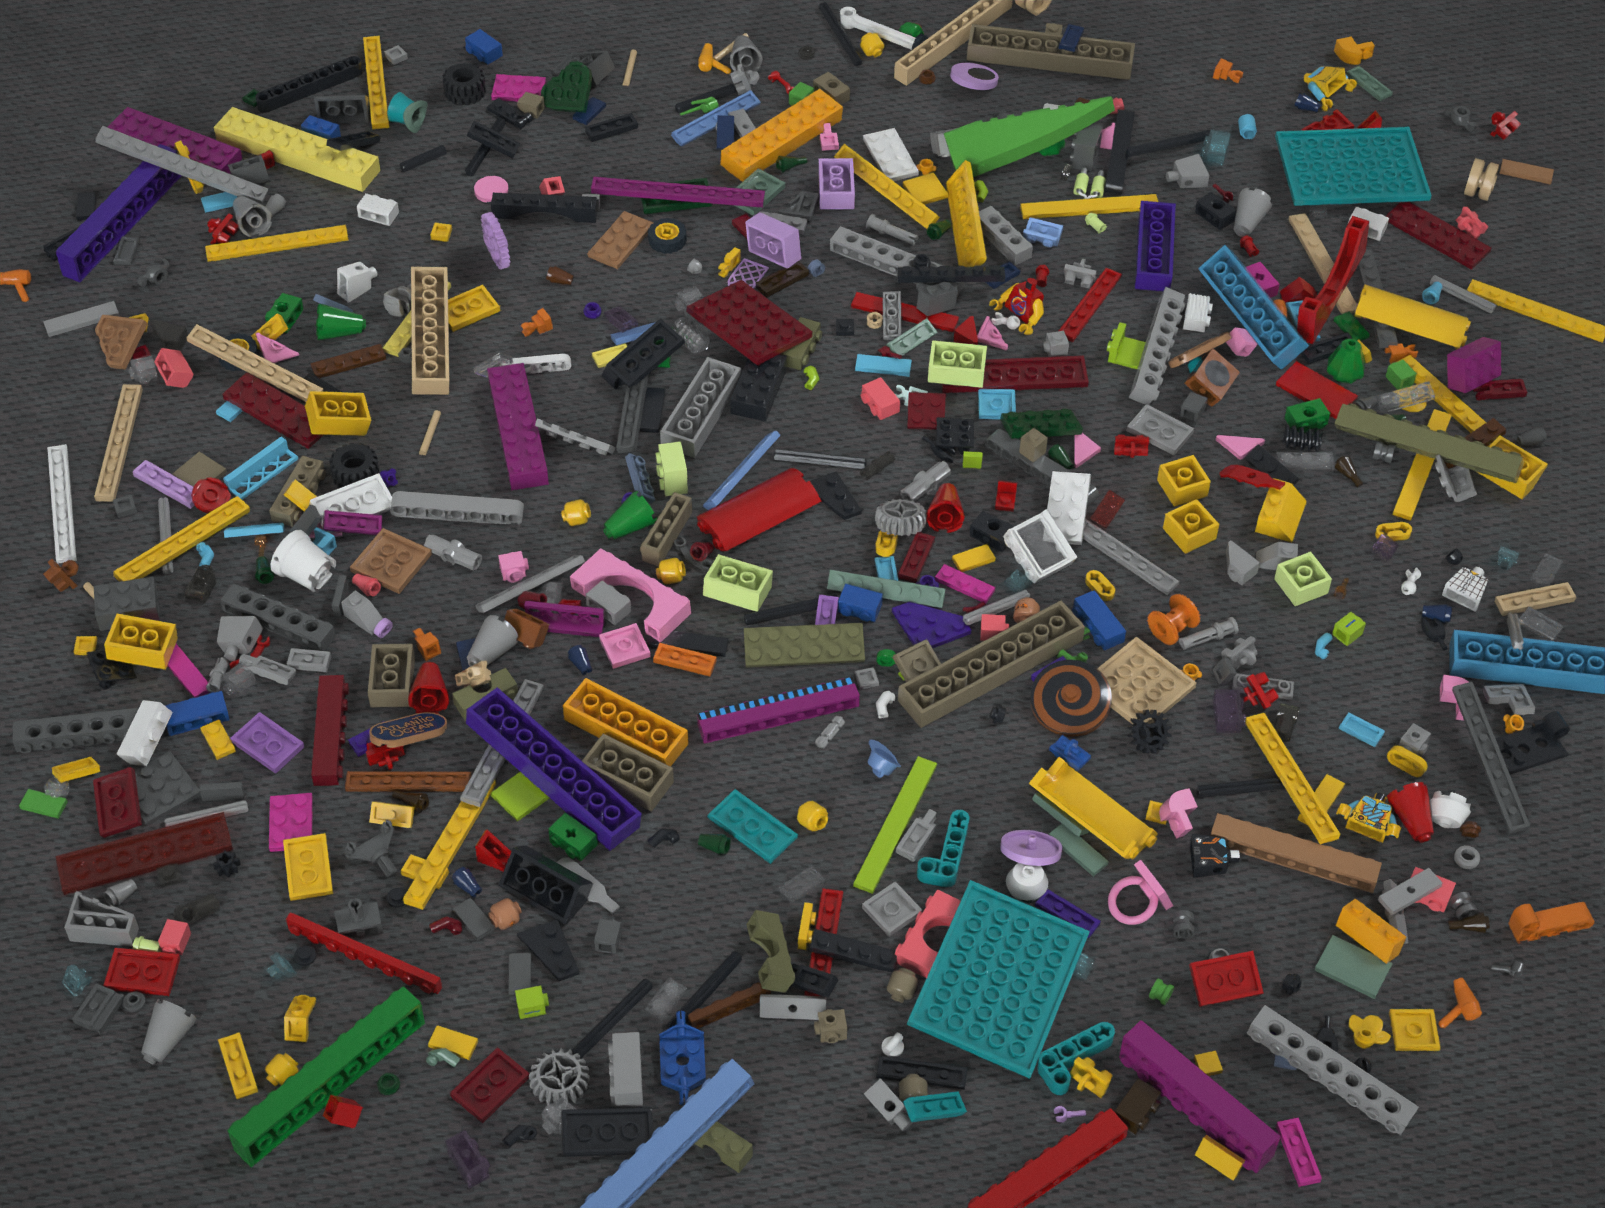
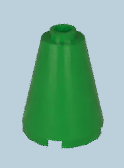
M318 304L317 314L319 315L316 319L317 340L360 334L362 330H365L366 319H362V315L325 304Z
M637 490L632 492L603 524L605 527L603 532L609 539L611 537L614 540L656 523L657 517L653 520L651 516L654 514V511L643 496H637L639 493Z

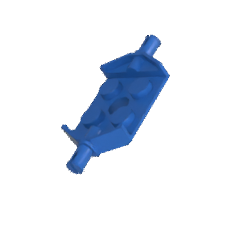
M680 1011L676 1012L677 1024L659 1034L661 1084L678 1091L680 1096L679 1104L684 1106L683 1098L685 1097L686 1102L689 1098V1091L706 1081L704 1032L685 1023V1012L681 1011L682 1019H680ZM680 1057H686L689 1060L686 1065H679L676 1061Z

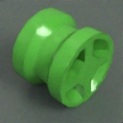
M1158 978L1150 991L1149 998L1152 1000L1157 999L1165 1006L1173 993L1174 986L1171 984L1166 985L1163 983V980Z

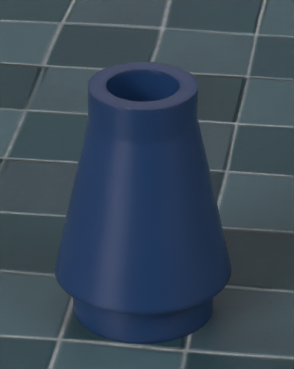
M1299 93L1294 106L1301 110L1317 113L1321 103L1305 93Z
M1447 604L1423 606L1422 617L1435 618L1442 623L1451 621V606Z
M582 645L572 647L568 651V659L577 667L582 675L592 672L593 669L590 665L586 648H583Z
M461 867L452 875L453 884L471 895L472 898L482 892V888L477 883L470 869Z

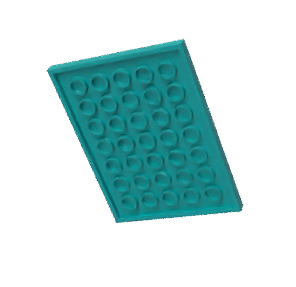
M1410 127L1276 131L1275 138L1294 206L1431 200L1432 195Z
M970 880L906 1025L1030 1079L1090 931Z

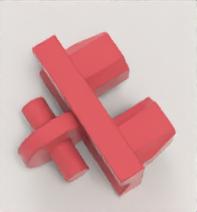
M1463 207L1462 213L1455 220L1460 230H1465L1468 235L1475 239H1478L1480 234H1484L1488 229V225L1485 222H1481L1475 211L1472 212L1468 207Z

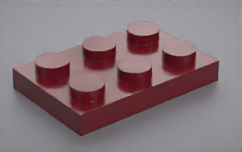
M132 767L93 780L99 834L101 837L106 838L142 825L135 770Z
M497 1047L450 1092V1096L481 1123H484L529 1079L530 1073Z

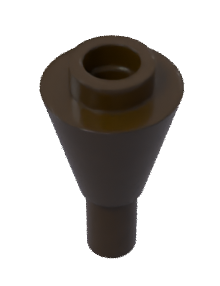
M1350 456L1340 457L1335 462V469L1348 479H1351L1357 488L1362 486L1363 482L1357 476Z
M394 790L392 794L393 798L403 801L408 806L415 807L414 810L417 813H421L429 806V799L426 793H403Z
M1484 912L1462 920L1448 921L1449 930L1464 929L1486 933V929H1490L1489 917L1484 916Z

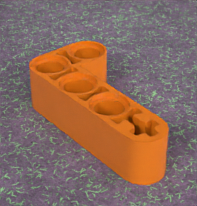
M1585 902L1573 903L1534 912L1530 904H1523L1514 909L1508 925L1517 943L1520 944V941L1524 940L1529 942L1541 939L1540 937L1546 935L1551 937L1560 935V932L1564 931L1569 933L1590 928L1595 921Z

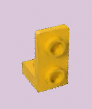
M299 995L293 998L284 1016V1037L286 1041L307 1042L309 1036L308 1018L316 1004V997Z

